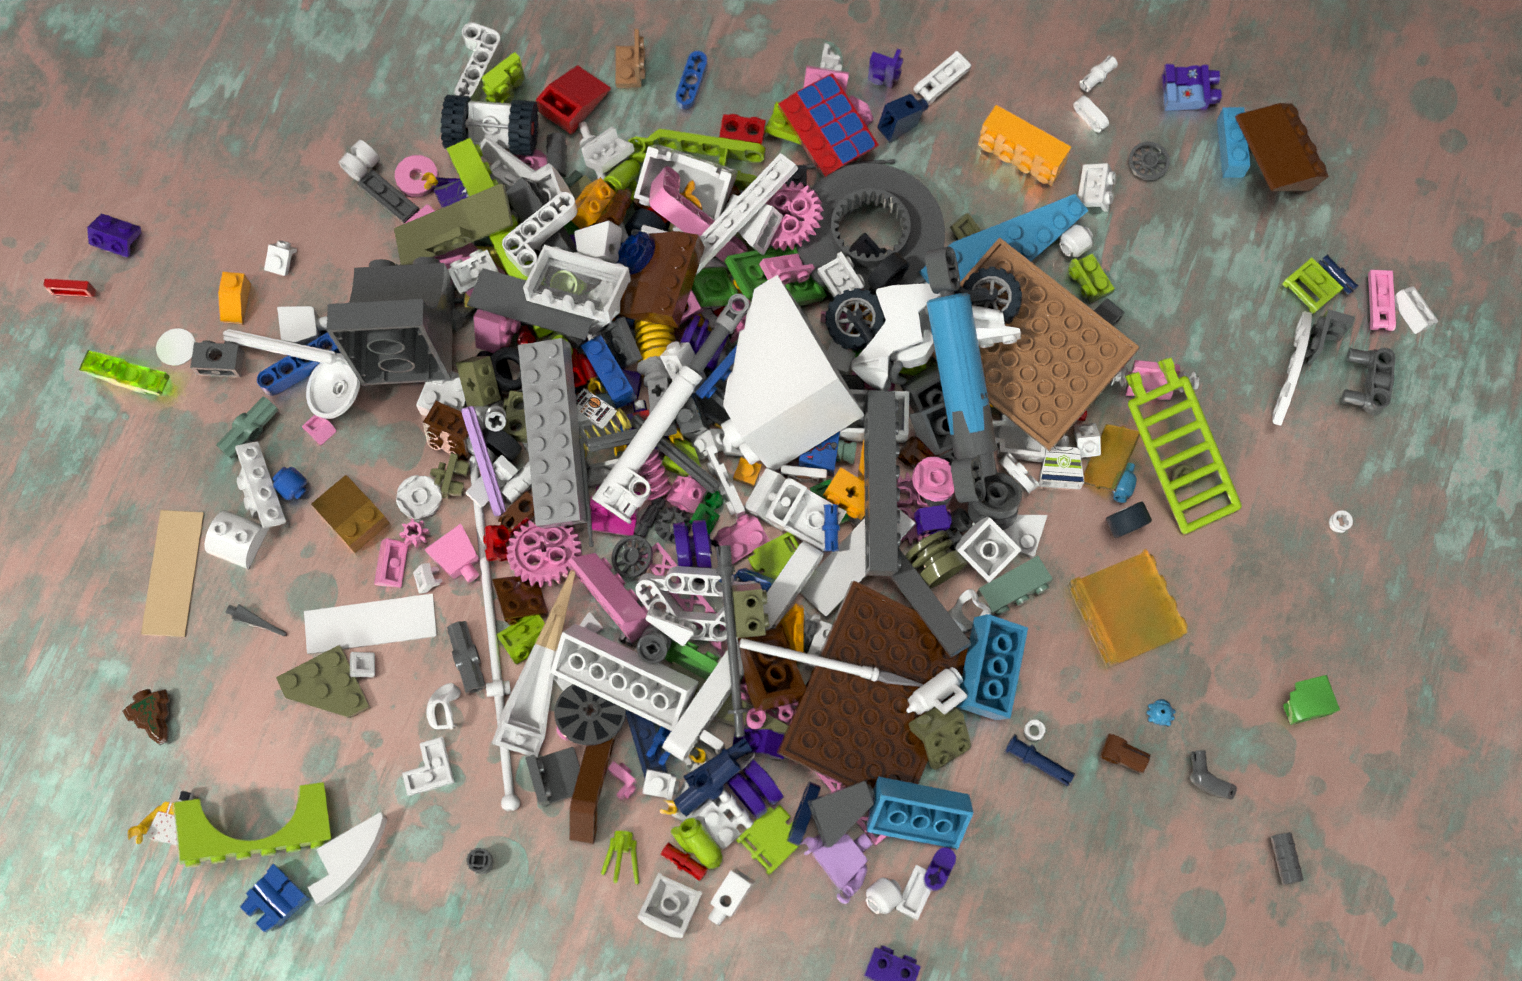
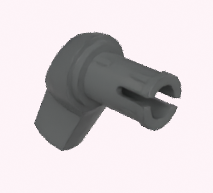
M1206 751L1190 752L1193 765V773L1190 775L1191 782L1212 795L1230 800L1233 799L1237 791L1236 785L1219 779L1208 772Z

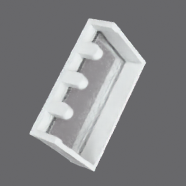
M544 245L523 289L527 301L611 324L616 308L631 280L628 267L622 264H613L600 258H591L578 252L572 253L559 247Z

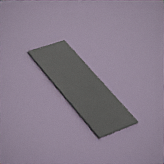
M482 268L467 306L586 340L594 319L527 301L523 289L526 280ZM540 285L538 292L541 293L544 289H548L552 292L553 296L559 298L570 295L574 302L581 304L591 301L596 308H599L600 305L599 301Z

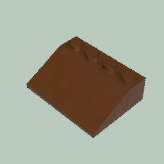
M1278 103L1235 116L1271 191H1310L1329 177L1326 165L1320 159L1317 147L1311 141L1307 127L1302 123L1298 115V109L1292 103Z
M680 231L641 234L629 270L631 281L628 283L620 300V313L617 316L679 328L705 248L699 235Z

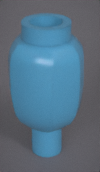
M1127 463L1125 470L1121 471L1115 478L1112 492L1114 494L1113 499L1117 502L1125 503L1133 495L1137 478L1133 473L1135 469L1133 463Z

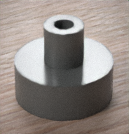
M958 508L951 513L952 522L949 527L950 530L957 529L960 532H965L972 527L971 519L964 509Z

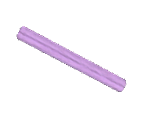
M465 407L461 412L494 516H501L507 510L475 407Z

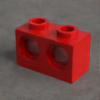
M723 114L719 138L763 145L766 120H762L759 117H741L738 114ZM731 128L736 129V131L730 132L728 130ZM755 131V132H757L758 134H756V135H751V134H749V133Z

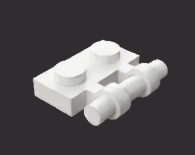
M723 789L719 796L721 800L716 805L712 800L708 799L692 814L696 820L702 823L723 850L741 834L736 829V826L743 824L745 828H750L753 825V821L749 818V813L746 809L741 808L736 803L737 799L733 794H729L725 789ZM726 809H730L733 813L729 819L723 814Z

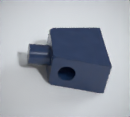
M907 94L885 104L877 128L889 143L893 142L918 125L922 112L928 109L927 101L924 98L916 100L912 94Z

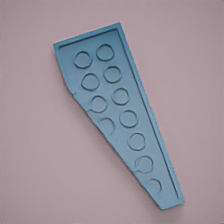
M1073 194L951 243L947 247H952L955 251L960 282L999 237L1029 261H1032L1087 213L1088 209ZM925 265L919 271V273L929 284L927 268Z

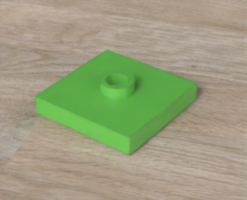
M724 267L703 268L695 276L692 285V291L701 307L726 306L730 297L738 294Z

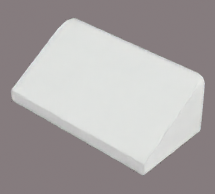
M1414 286L1403 289L1394 295L1395 307L1414 334L1420 333L1438 322Z

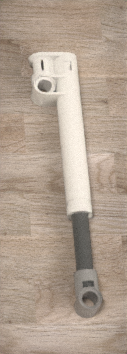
M735 294L730 297L728 304L715 321L717 325L688 367L683 365L679 375L674 378L592 497L594 501L628 524H631L630 518L637 507H641L651 493L649 483L637 474L696 389L695 386L702 380L700 374L729 333H733L742 318L747 314L749 302L744 295ZM736 301H741L745 307L741 311H736L732 308V304ZM639 483L645 484L647 487L643 495H636L634 493V487Z

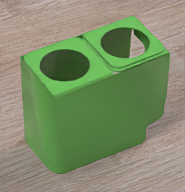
M1327 675L1295 682L1296 691L1290 692V700L1283 705L1290 725L1332 715L1340 711Z

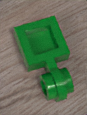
M718 491L715 493L707 492L704 497L706 504L699 503L689 522L692 525L695 520L705 519L707 534L709 535L720 517L714 510L723 503L722 495Z

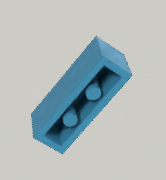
M1223 107L1217 118L1222 178L1244 177L1250 167L1248 143L1235 118L1236 115L1245 112L1244 107Z

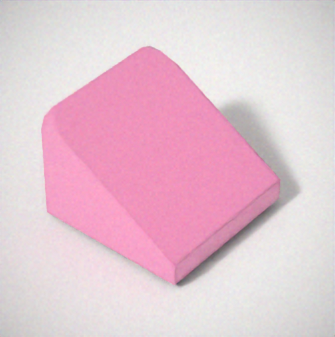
M316 415L302 426L319 445L326 442L336 432L334 426L327 419Z

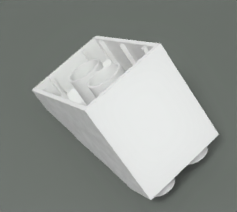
M776 275L755 288L753 298L747 310L745 328L739 332L734 367L728 376L723 406L730 419L722 423L721 426L735 448L739 446L750 465L761 460L768 469L776 471L781 466L789 463L865 415L807 316L779 276Z

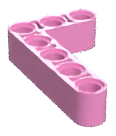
M665 166L651 183L649 204L656 212L683 232L698 234L700 237L715 220L679 194L680 176L674 169ZM734 235L715 256L725 263L727 256L745 253L748 249Z

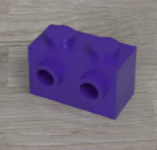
M881 945L880 949L876 947L873 949L864 977L873 981H916L921 966L916 965V959L907 955H903V958L893 955L894 950Z

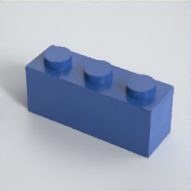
M601 335L581 345L585 356L590 361L617 409L637 399L633 388Z

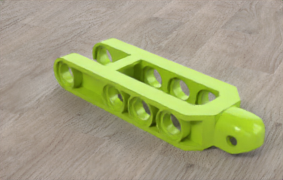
M658 129L648 138L636 136L627 141L633 144L634 152L627 156V158L643 163L648 146L661 145L681 152L720 157L718 164L726 167L728 159L753 163L762 162L766 152L765 147L757 143L666 129ZM736 170L738 172L734 185L739 190L744 191L757 176L741 173L740 170Z

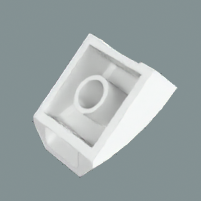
M549 163L528 176V179L534 180L547 202L562 192L572 194L561 175Z

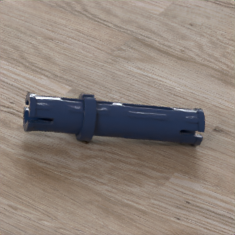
M743 738L728 749L723 748L720 754L684 775L683 777L689 787L692 785V779L698 771L703 769L708 771L726 754L730 753L737 760L751 752L752 749L746 739Z

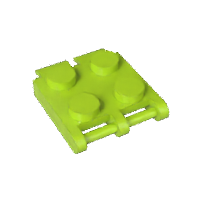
M787 532L754 549V555L748 558L754 571L758 573L763 570L764 573L762 575L776 580L795 552L788 539H791L796 550L799 547L794 535Z
M780 804L774 810L769 807L763 816L757 819L750 828L746 829L736 839L739 844L742 843L750 851L751 857L754 860L757 859L767 869L766 873L768 875H771L799 847L787 842L792 823L788 825L786 822L791 818V815ZM745 838H747L750 841V843L757 849L756 851L745 840ZM760 854H762V855L767 859V861L770 862V864L772 865L771 867H770V865L760 856Z

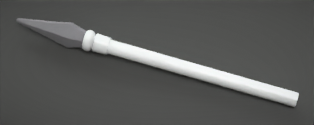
M741 638L739 644L740 648L851 673L871 679L872 681L879 680L887 684L922 686L921 683L889 671H881L876 667L858 666Z

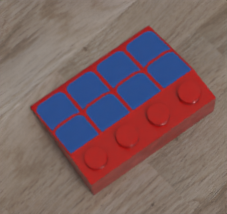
M833 73L800 89L778 103L780 113L822 178L837 169L849 166L879 146Z

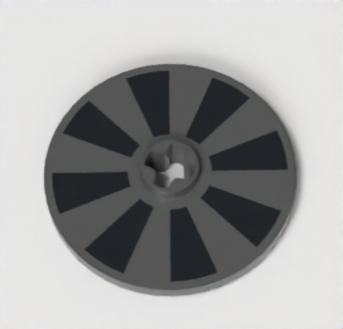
M572 684L558 697L554 716L556 725L564 737L574 743L590 746L610 740L621 730L626 717V709ZM589 709H593V710H594V712H592L591 716H588V715H587V712L589 711Z

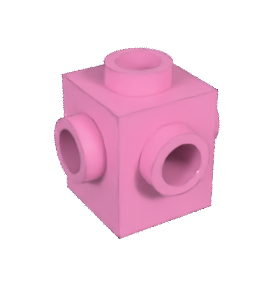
M690 475L688 477L678 476L673 482L666 500L682 511L695 513L707 489Z

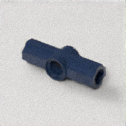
M730 753L726 754L708 771L705 769L698 771L692 779V785L673 801L674 804L687 817L705 800L718 798L723 791V785L742 769L740 764Z

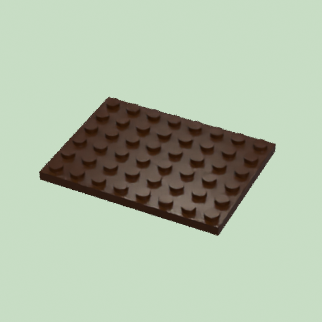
M853 580L849 585L819 656L858 666L876 667L881 671H889L924 685L946 668H955L962 677L968 647L951 658L915 610ZM815 665L806 684L807 690L798 702L777 753L844 786H849L859 781H866V784H870L872 789H874L878 777L918 784L928 762L924 742L910 730L908 723L928 711L917 714L915 711L907 713L906 709L910 705L908 702L909 697L920 687L887 684L879 680L872 681L859 675ZM953 692L951 695H949L947 698H945L943 701H941V703H943L944 701L950 699V698L953 697L956 693Z

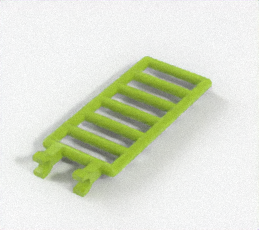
M1172 357L1157 362L1160 370L1164 373L1167 384L1146 392L1139 372L1131 373L1125 376L1135 396V398L1128 401V407L1178 526L1183 534H1187L1240 510L1242 504L1190 379L1187 376L1178 378ZM1183 387L1187 396L1186 400L1143 418L1138 406ZM1192 408L1196 418L1195 421L1152 440L1147 427ZM1200 428L1205 439L1204 442L1161 461L1156 449L1157 447ZM1209 449L1214 462L1173 481L1169 480L1165 471L1166 468ZM1214 471H1218L1222 480L1221 484L1178 502L1174 492L1175 489ZM1225 491L1227 492L1231 504L1187 523L1183 510Z

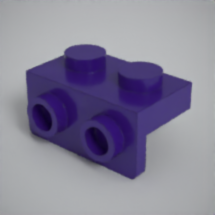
M897 48L894 58L872 52L868 80L875 85H884L892 88L894 81L898 82L902 73L903 58H901V49Z
M101 213L87 226L88 242L92 246L128 257L130 255V244L141 234V227Z

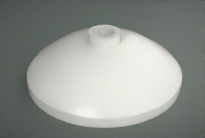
M336 353L337 361L332 365L319 363L308 380L306 389L308 406L316 416L324 419L336 418L347 411L359 392L360 381L341 353Z

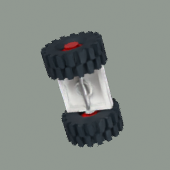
M449 94L445 96L442 104L440 128L444 149L471 138L474 145L478 144L481 146L483 139L488 137L502 148H508L511 154L534 155L539 126L536 101L513 100L511 104L471 101L470 96Z

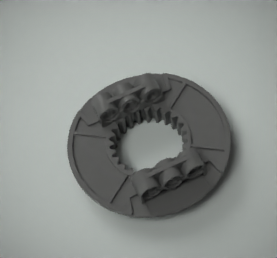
M863 163L837 169L820 179L811 188L822 202L820 205L824 211L820 214L823 219L817 221L821 227L813 229L816 235H808L809 242L802 240V247L797 243L795 245L803 265H814L815 269L811 272L810 276L821 287L830 292L818 274V268L836 259L839 252H842L845 257L848 256L854 266L853 270L856 274H860L865 281L864 290L870 291L872 295L875 294L877 296L876 291L868 284L869 276L887 256L894 252H898L909 263L907 272L896 285L919 284L925 281L919 271L926 265L925 255L927 251L944 248L945 225L937 201L919 180L895 167L876 163ZM871 201H874L876 206L883 203V208L891 207L890 212H896V219H900V226L902 227L901 238H899L898 244L894 245L893 251L888 249L886 256L883 253H879L878 258L874 254L866 258L865 253L857 256L856 250L849 252L850 246H844V240L840 239V232H838L841 220L847 218L853 210L865 203L869 205Z

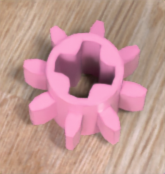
M411 518L410 523L407 525L402 524L404 532L399 533L401 538H406L404 541L406 546L414 544L418 548V544L422 542L427 543L425 535H428L430 532L427 528L422 529L425 525L422 520L417 523Z

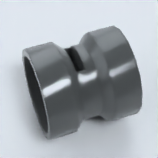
M475 848L467 856V865L477 874H486L493 868L494 858L485 849Z

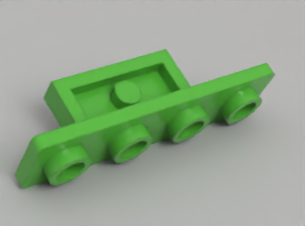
M673 639L664 658L668 662H674L705 680L709 678L719 663L717 662L719 657L708 651L704 655L697 651L699 646L687 641L682 646Z

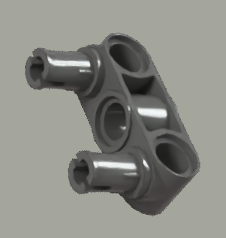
M1350 348L1347 352L1346 361L1365 364L1368 367L1365 392L1345 389L1342 393L1341 402L1359 405L1371 415L1380 414L1391 401L1395 377L1396 358L1394 352L1389 348L1369 351ZM1378 358H1382L1386 364L1381 363ZM1373 399L1380 401L1381 405H1377Z

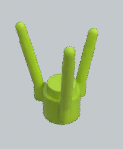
M617 830L614 831V838H610V846L601 874L604 875L606 873L613 851H616L614 883L618 882L622 854L629 853V849H631L634 882L639 884L636 854L637 841L633 840L632 832Z

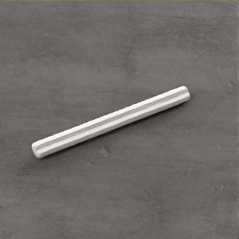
M231 329L223 332L224 341L235 342L238 345L329 365L337 361V354L333 351Z

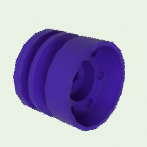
M695 315L693 320L687 325L680 342H689L695 355L711 333L708 330L709 319L705 320L702 328L698 326L701 318L699 315ZM729 334L704 369L714 372Z

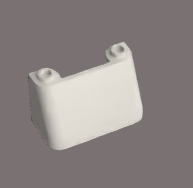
M648 146L634 198L640 200V204L651 206L649 204L651 183L665 166L674 169L680 176L679 193H682L686 185L691 180H694L695 190L692 192V195L701 202L702 211L714 220L723 213L738 171L665 146Z

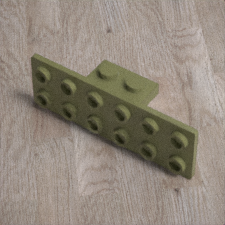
M498 184L394 228L401 265H413V261L419 257L435 258L511 227L513 221L505 185Z

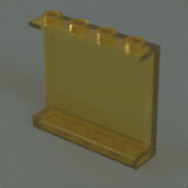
M1144 549L1139 555L1086 577L1080 578L1079 576L1072 579L1068 584L1069 590L1107 669L1180 639L1187 633V623L1183 616H1179L1176 610V600L1172 595H1169L1166 589V580L1163 575H1159L1156 569V560L1152 554L1148 553L1147 549Z

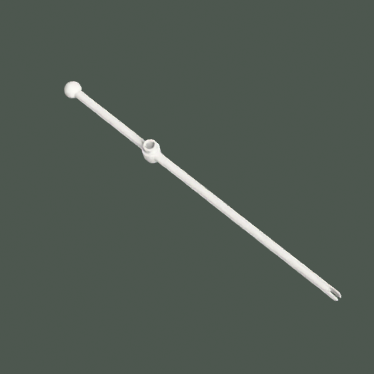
M471 456L469 459L471 485L480 477L475 456ZM473 501L493 681L492 683H486L487 697L494 696L498 727L499 717L505 707L504 695H510L511 691L509 680L502 681L490 566L489 561L486 560L485 550L487 548L483 542V536L485 535L483 507L480 508ZM500 747L505 796L501 800V806L505 811H513L519 808L520 800L514 794L510 749Z

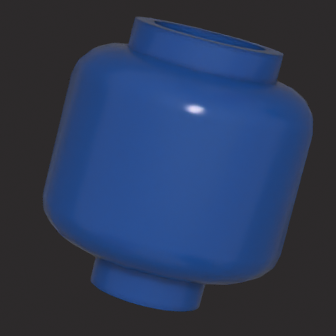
M283 467L272 478L275 491L285 500H291L294 497L298 500L307 491L304 488L307 479L294 467Z

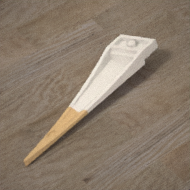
M574 570L570 571L499 717L500 722L492 741L494 745L528 756L535 755L538 757L545 738L554 674L550 672L563 631L575 576Z

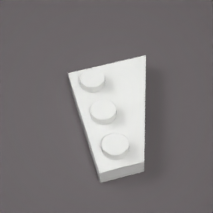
M714 444L706 448L709 460L706 466L711 476L716 475L720 483L718 491L721 495L725 494L729 501L725 503L731 515L735 514L738 519L746 514L733 483H730L728 480L729 476L724 464L718 460V451Z

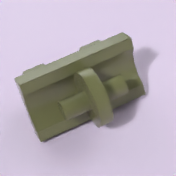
M451 453L446 471V464L443 462H439L438 469L432 468L430 471V475L435 477V485L440 486L442 479H444L441 493L442 498L449 499L450 495L462 496L465 485L462 482L454 481L455 474L467 476L470 468L468 462L458 459L457 454Z

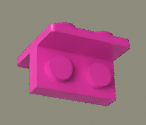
M634 491L636 495H641L640 492ZM591 496L592 531L624 536L634 535L639 507H637L630 518L631 524H628L592 499L593 496Z

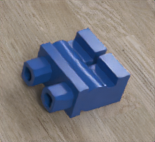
M272 864L267 873L256 882L253 888H250L245 893L248 897L240 908L249 917L260 908L265 914L256 922V925L263 932L267 933L276 925L281 927L310 898L278 866Z

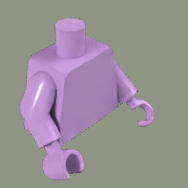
M846 833L832 847L826 848L823 846L820 835L807 837L800 843V845L806 844L809 848L804 854L808 855L813 852L812 855L840 891L843 889L845 899L841 897L840 893L837 894V899L841 903L847 904L850 901V897L863 885L868 871L866 866L868 860L863 852L873 845L864 833L854 841Z

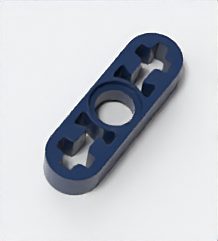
M811 781L808 782L803 792L787 837V842L796 846L800 845L812 815L808 801L817 798L821 786Z

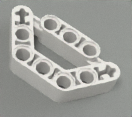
M674 566L669 569L666 576L646 573L640 577L636 586V594L648 611L650 608L690 623H700L703 628L695 629V632L690 637L692 640L720 642L727 639L726 630L718 631L715 628L717 624H722L726 627L724 606L717 614L681 611L667 592L723 597L722 587L717 583L721 577L716 573V569ZM678 576L682 582L674 583L670 577ZM731 576L732 586L757 583L755 581H734V576ZM694 578H702L705 584L697 585L694 582ZM644 584H645L646 586L651 585L652 587H651V589H650L649 587L644 588L643 585H644ZM663 602L666 608L659 609L655 603Z

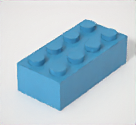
M989 614L974 617L969 640L971 645L967 650L962 675L963 683L960 685V689L965 692L967 698L959 703L956 708L993 720L1011 719L1028 627Z

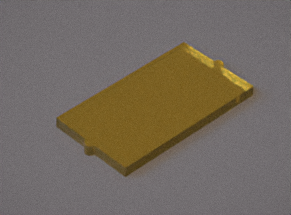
M1106 424L1100 436L1101 455L1091 457L1083 474L1084 484L1095 486L1097 489L1103 488L1116 491L1140 437L1139 431L1126 429L1125 426L1117 427Z

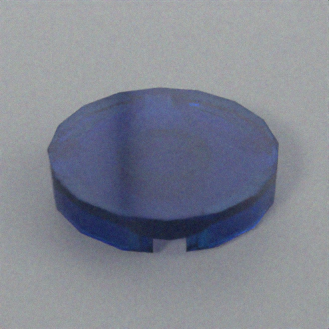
M639 231L637 235L634 236L632 234L622 243L618 251L619 262L617 264L628 267L630 275L644 269L653 256L655 242L646 232Z

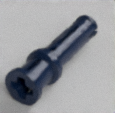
M1016 734L1012 736L1004 750L1005 753L1013 754L1021 759L1023 764L1029 763L1067 787L1069 786L1075 773L1036 751L1037 748L1034 745L1029 746L1019 740Z

